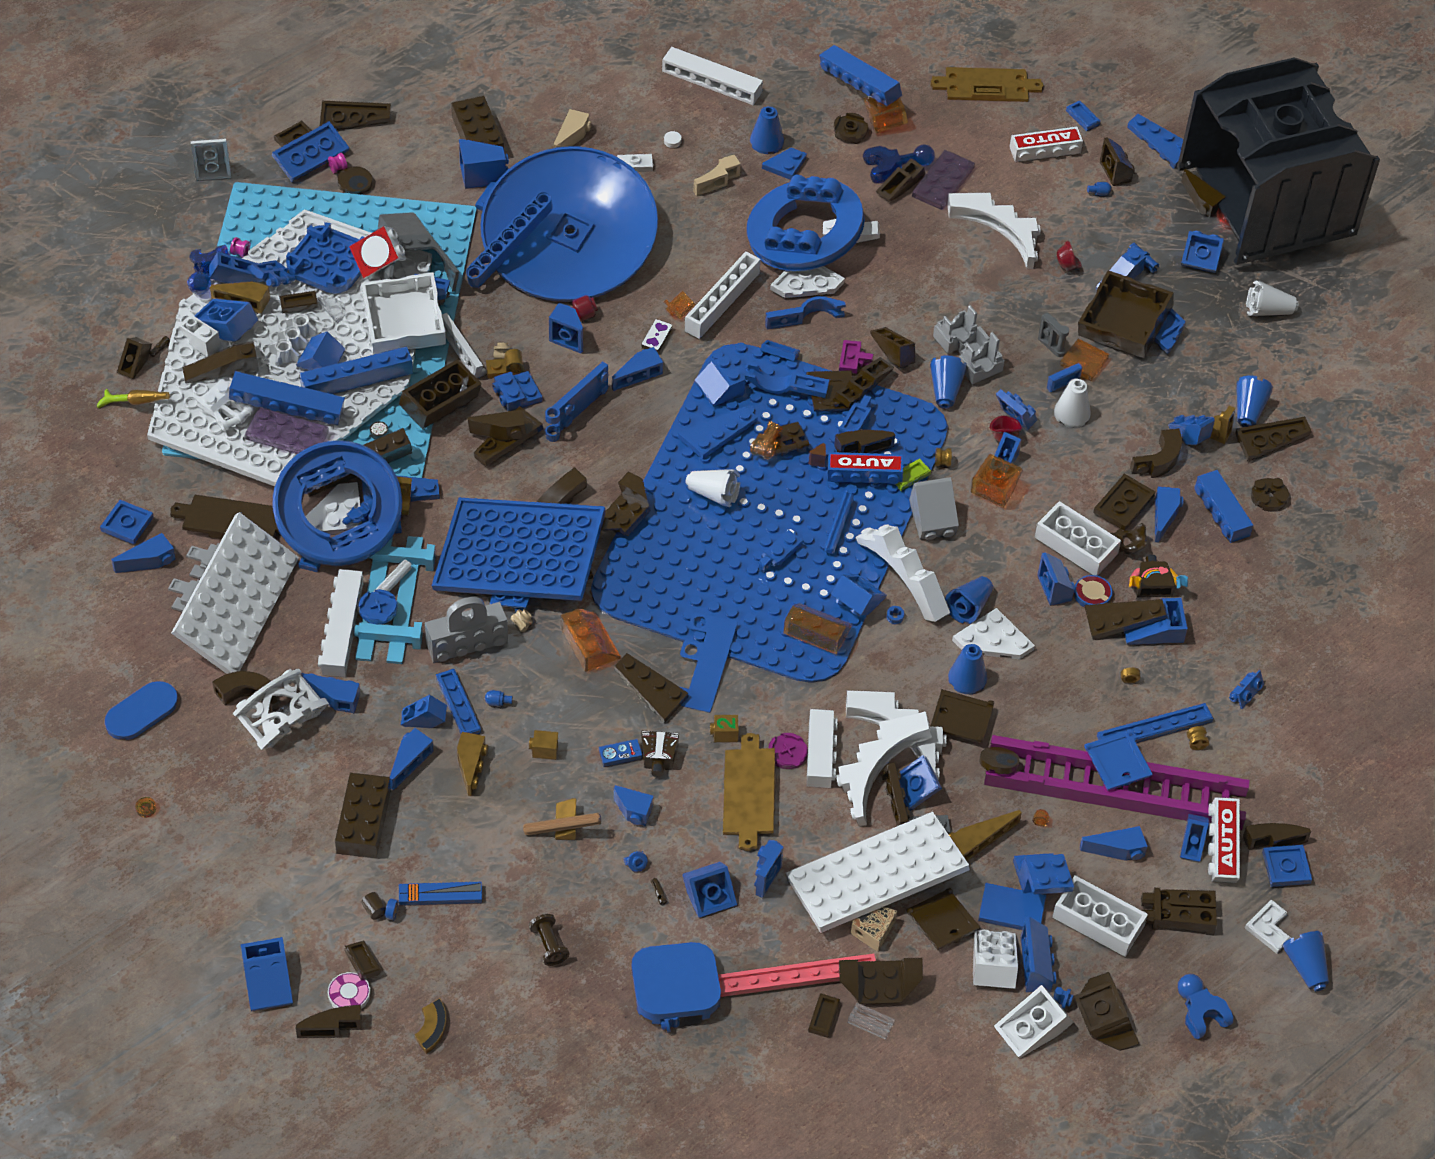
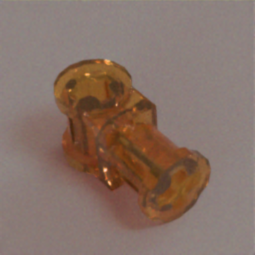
M769 421L764 434L759 433L750 446L752 455H761L765 459L773 457L778 444L775 439L779 432L783 430L780 425Z

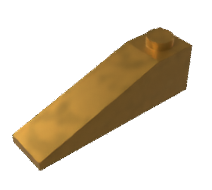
M1017 810L961 828L955 833L951 832L949 836L965 860L968 861L1018 825L1022 812Z

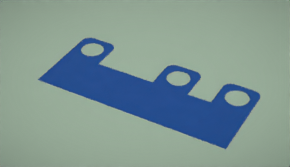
M699 612L692 614L689 627L706 632L703 643L691 640L683 642L680 655L697 660V664L689 689L680 687L688 692L689 695L681 706L711 712L736 630L737 621ZM696 617H704L706 624L703 627L695 626L693 621ZM689 644L695 645L697 647L696 654H686L685 647Z

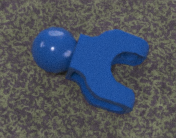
M1185 974L1178 981V992L1184 999H1187L1185 1005L1188 1013L1185 1017V1024L1195 1039L1204 1037L1206 1033V1025L1203 1020L1205 1017L1214 1018L1221 1027L1233 1024V1015L1226 1001L1210 994L1207 988L1204 989L1203 981L1199 976Z

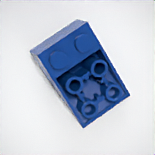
M1162 598L1168 619L1124 631L1126 644L1183 643L1187 632V624L1182 598Z
M283 937L241 944L251 1012L293 1004Z

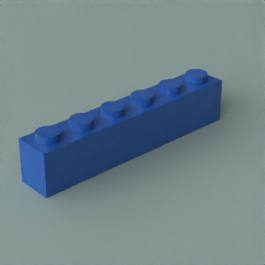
M833 45L819 55L820 66L824 71L833 74V76L862 91L867 96L874 98L879 103L881 102L888 106L902 96L900 82L836 45Z
M406 346L301 372L300 383L301 387L335 394L413 374L412 358Z
M237 371L234 373L229 388V400L287 413L292 416H300L309 420H317L327 424L339 425L344 409L345 397Z

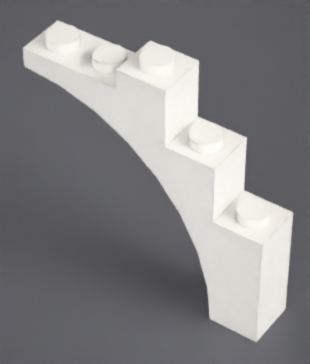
M949 193L947 204L949 218L975 221L1000 232L1019 250L1026 269H1033L1034 262H1037L1038 259L1037 251H1034L1037 235H1040V225H1037L1036 218H1017V212H1014L1013 205L995 206V201L991 200V193Z
M883 525L879 530L866 528L861 531L862 534L856 537L858 544L875 551L894 568L914 596L925 620L936 622L950 613L935 573L923 569L916 549L905 547L898 527Z
M847 691L846 718L864 720L879 725L881 721L919 713L918 710L898 709V700H895V692ZM930 727L932 738L910 746L917 759L922 755L927 757L939 780V768H936V763L939 762L942 747H946V735H943V727Z
M926 712L879 722L880 730H877L879 740L859 744L860 752H857L858 763L838 767L840 773L836 775L838 786L843 787L844 792L848 793L849 802H853L854 808H850L853 820H857L859 827L867 825L866 807L868 795L873 782L883 767L902 750L932 738Z

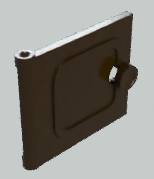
M851 370L806 372V375L829 380L825 398L811 395L814 411H849L852 406L848 408L835 398L836 392L847 386L848 381L853 378Z
M941 689L930 727H943V733L982 744L994 701L989 700L987 702Z
M950 887L906 909L907 914L910 915L937 950L952 943H958L962 938L980 929L978 923L956 898Z

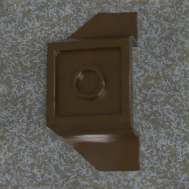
M627 472L618 482L622 493L606 510L601 531L614 530L629 536L651 511L643 479L631 472Z
M922 958L858 962V959L839 960V981L855 997L858 1005L901 1003L923 979Z
M1107 972L1090 978L1081 993L1074 996L1089 1034L1095 1040L1119 1051L1138 1045L1139 1042L1110 973Z

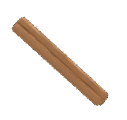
M599 813L526 823L523 825V831L525 835L600 825L601 816Z

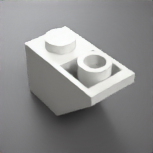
M190 315L179 324V329L192 346L205 356L211 355L221 346L218 331L193 315Z

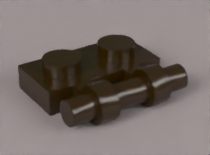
M799 422L765 430L763 434L774 456H784L788 452L795 450L799 452L803 448L810 446L809 441L805 440V434Z

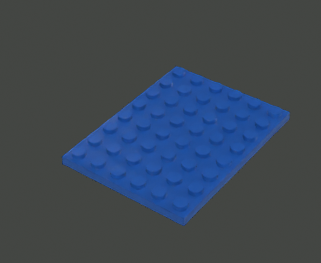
M459 497L432 582V589L435 591L582 601L606 509L604 506Z

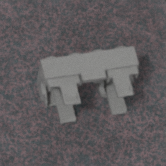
M969 305L967 312L965 310L959 312L953 321H950L946 316L943 317V320L938 321L934 325L933 337L947 354L958 350L961 354L959 355L961 362H966L967 364L965 376L972 384H975L1002 372L1004 359L998 350L1000 340L993 332L990 333L989 337L981 326L977 327V312Z
M217 543V545L210 544L208 550L191 546L186 557L201 562L200 566L194 565L189 574L191 577L201 579L220 543ZM174 578L168 590L183 594L181 598L177 597L171 608L183 612L200 580H191L188 583Z

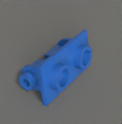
M1261 670L1257 673H1248L1240 682V686L1237 685L1231 691L1229 699L1232 702H1239L1241 709L1262 689L1264 682Z

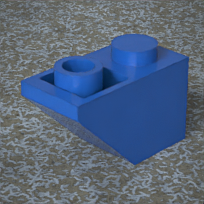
M428 695L403 708L401 725L403 727L433 728L445 722L447 705Z

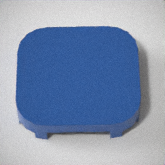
M324 222V225L315 227L310 225L302 241L292 253L288 252L286 255L287 272L290 275H295L296 280L333 294L345 292L353 286L361 275L349 246L365 237L362 236L360 239L334 230L331 228V223Z
M695 942L650 946L642 948L632 958V977L637 1011L639 1016L642 1015L644 1018L652 1020V1024H660V1019L702 1015V1020L710 1018V1014L720 1007L721 989L713 951L708 946Z

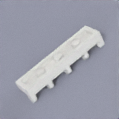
M447 313L442 314L445 337L465 367L476 378L486 375V369L483 368L482 363Z

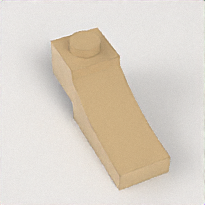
M731 155L719 159V164L712 171L694 179L693 192L695 195L699 196L728 185L729 179L740 176V162L736 156Z

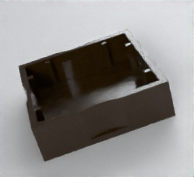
M1108 270L1097 288L1095 297L1088 304L1078 321V336L1145 358L1174 306V292L1151 284L1140 283L1130 277Z

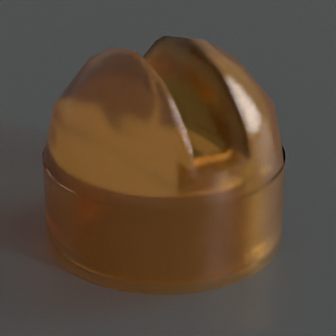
M1044 809L1037 810L1033 815V823L1040 827L1047 826L1049 823V813Z

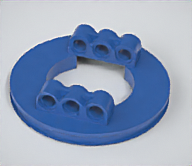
M794 175L789 183L770 191L755 205L747 221V236L754 254L767 265L781 270L805 271L828 265L845 255L859 240L864 228L865 217L859 197L845 184L834 178L826 179L816 176L805 178L802 175ZM795 200L830 203L832 211L837 216L833 228L822 238L811 230L800 232L793 228L783 230L776 226L784 215L797 208Z
M327 441L304 449L287 463L276 481L272 505L278 530L286 543L295 552L319 564L343 566L366 560L379 552L389 542L401 518L402 495L395 472L381 455L358 443ZM351 473L362 479L372 493L373 504L368 516L369 521L331 538L329 533L318 530L307 520L302 508L304 494L313 491L315 488L318 489Z

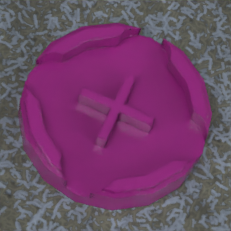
M781 733L780 736L772 738L768 748H775V766L781 769L790 770L798 768L807 758V745L800 736L794 733Z

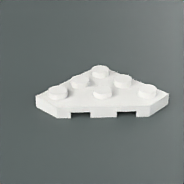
M824 266L805 271L785 270L770 285V290L784 298L834 294L844 284L845 278Z
M358 483L338 484L305 516L307 520L318 530L330 535L341 534L361 525L362 521L359 523L351 522L348 525L342 522L352 507L356 509L360 507Z
M997 608L955 634L952 639L961 650L968 644H976L981 648L984 656L1000 657V655L1012 656V659L1019 660L1032 652L1035 647Z

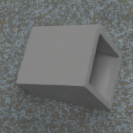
M951 477L914 483L909 501L919 539L932 540L936 537H951L956 534L959 524Z

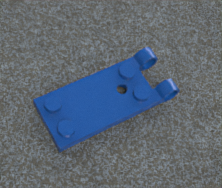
M602 361L557 403L546 409L545 420L547 423L552 424L545 429V437L548 441H558L560 439V431L568 427L601 394L603 395L607 392L609 387L608 364Z

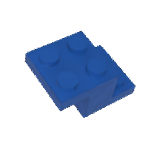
M1053 853L1014 856L1013 863L1023 893L1073 892L1074 884L1064 854L1054 855Z

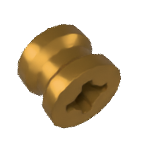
M936 448L935 466L946 465V467H950L952 459L951 448L946 450Z
M1196 726L1187 731V737L1190 739L1189 745L1192 750H1202L1209 745V740L1206 737V728Z

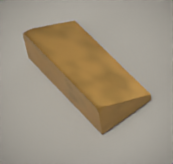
M576 798L556 803V819L576 816ZM576 828L555 831V840L576 839Z

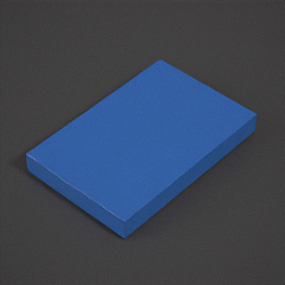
M985 883L978 921L1019 930L1023 929L1025 917H1031L1041 923L1046 895L1033 894V892L1023 893L1019 889Z

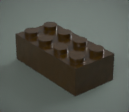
M485 96L451 103L452 119L460 139L501 146L504 150V141Z
M457 359L403 390L399 405L424 429L477 398L482 383Z
M350 772L335 838L336 854L377 859L391 793L390 777Z

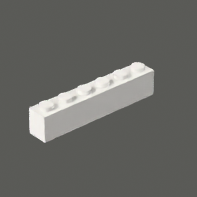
M674 47L670 48L662 60V72L751 105L755 104L762 93L763 80Z
M745 252L686 315L685 332L700 339L760 274L761 259Z
M339 569L338 577L334 578V588L336 589L335 592L331 593L332 608H328L327 618L329 619V624H325L324 635H326V640H322L321 651H323V655H319L318 667H321L322 675L346 677L358 614L357 608L359 607L363 588L362 571Z

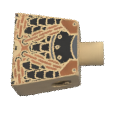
M881 907L850 920L853 922L851 934L875 951H879L896 921L897 911Z

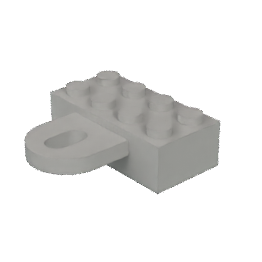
M463 598L449 607L446 617L425 622L426 645L433 663L443 662L453 657L464 656L468 653L508 643L507 618L500 602L485 606L484 601L480 598Z

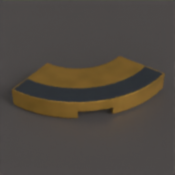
M440 998L422 1008L425 1021L420 1031L415 1034L416 1041L426 1054L440 1042L445 1030L446 1012Z

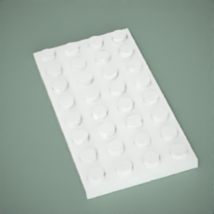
M240 512L235 514L171 633L226 674L240 671L299 557Z
M931 812L786 872V876L820 933L967 872L970 869L969 864L935 814Z

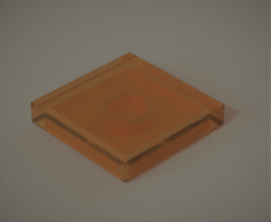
M1077 339L1060 361V365L1068 368L1079 363L1082 366L1081 376L1092 381L1109 359L1110 354Z

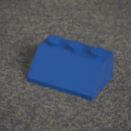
M1025 917L1020 938L1026 992H1034L1041 985L1051 992L1053 984H1056V972H1052L1054 954L1050 953L1052 935H1048L1047 926L1031 917Z

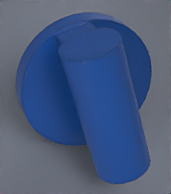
M643 851L633 852L630 856L623 858L625 865H628L635 872L643 870L647 865V857Z
M1057 987L1053 997L1065 1009L1066 1006L1070 1007L1074 995L1070 994L1071 989L1064 991L1061 987Z
M679 1017L660 1019L662 1030L666 1029L667 1033L671 1032L670 1027H678L680 1025Z

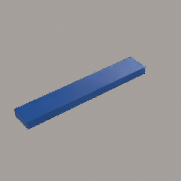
M1206 703L1100 731L1097 732V738L1100 740L1130 729L1132 737L1138 743L1211 723L1213 717Z

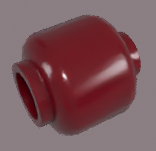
M588 295L574 299L572 302L573 307L571 308L576 310L580 321L593 318L596 315V311H598L593 297L590 298Z

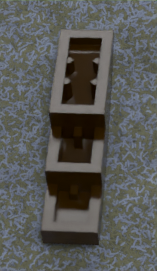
M879 357L863 367L857 376L848 381L847 386L837 391L835 398L849 408L854 402L856 403L874 389L893 371L894 366Z

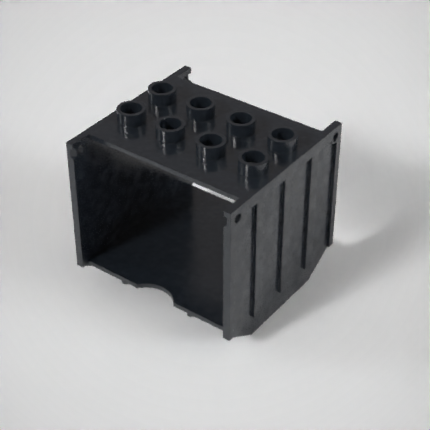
M1293 57L1225 73L1201 90L1194 91L1177 168L1179 171L1195 168L1204 182L1226 196L1225 199L1218 203V207L1239 240L1235 253L1237 256L1234 258L1235 265L1309 248L1358 234L1380 158L1378 155L1370 154L1357 134L1358 131L1353 128L1351 123L1340 119L1333 110L1335 99L1330 93V88L1325 85L1317 73L1319 69L1317 62L1311 63Z

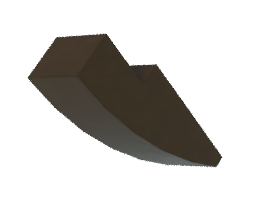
M911 158L902 168L898 167L876 190V193L888 202L898 198L912 188L926 174L924 167Z
M855 430L835 434L834 447L839 453L858 452L872 454L894 447L895 433L883 430Z
M574 467L557 480L537 502L570 504L573 502L575 495L587 488V478Z
M1285 823L1255 824L1246 826L1243 839L1249 850L1263 846H1293L1307 843L1311 830L1310 828Z
M361 1005L332 1008L302 1020L295 1027L297 1038H340V1030H361Z

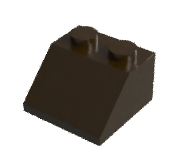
M1108 137L1104 138L1100 164L1112 186L1132 182L1135 168L1128 160L1127 153Z

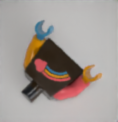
M1156 555L1146 556V561H1142L1139 568L1135 569L1129 578V587H1137V597H1173L1175 585L1177 588L1181 586L1188 587V577L1185 575L1178 576L1172 568H1169L1166 561H1157Z

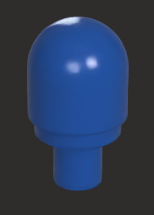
M1097 182L1094 185L1087 186V192H1094L1097 196H1107L1112 190L1108 182Z
M490 690L485 695V701L490 706L500 707L504 703L512 704L513 696H507L502 691Z

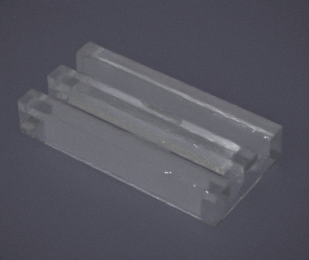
M856 1003L847 1023L886 1040L891 1027L895 1023V1019ZM857 1011L862 1012L871 1017H866L862 1014L857 1013ZM875 1019L880 1020L888 1025L886 1026L880 1022H877Z

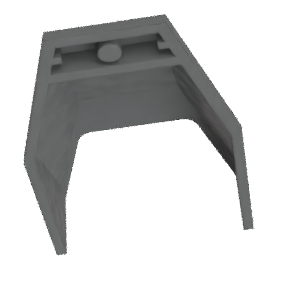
M414 212L379 215L378 229L383 226L393 228L397 232L399 244L402 245L405 251L436 250L441 256L447 278L450 280L452 292L456 290L459 270ZM395 262L378 271L380 280L392 279Z

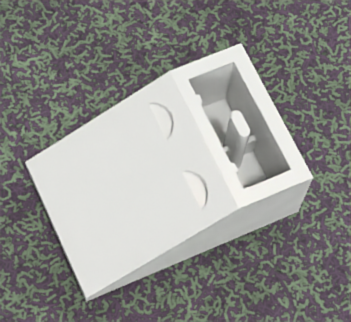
M989 930L974 932L973 985L1015 988L1018 971L1016 933L1007 931L993 932Z

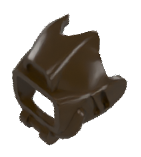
M1143 523L1130 531H1122L1120 528L1116 532L1110 533L1121 540L1119 552L1124 551L1126 554H1132L1147 545L1146 526ZM1124 536L1128 537L1131 541L1126 546L1124 545Z

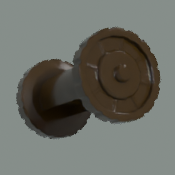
M548 913L532 919L529 923V929L533 933H539L546 953L542 958L543 963L546 966H553L565 961L570 953L567 947L559 946L552 930L556 919L554 915Z

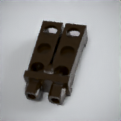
M1154 887L1153 892L1142 893L1141 906L1152 907V910H1142L1148 914L1145 924H1152V930L1174 928L1204 931L1206 935L1214 936L1217 927L1216 891L1160 890V888Z

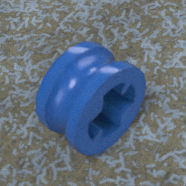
M899 606L890 607L886 616L888 622L900 624L904 619V610ZM893 613H898L897 618L893 617Z

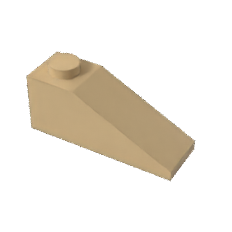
M569 109L553 144V148L573 146L583 139L586 132H589L591 128L589 114Z

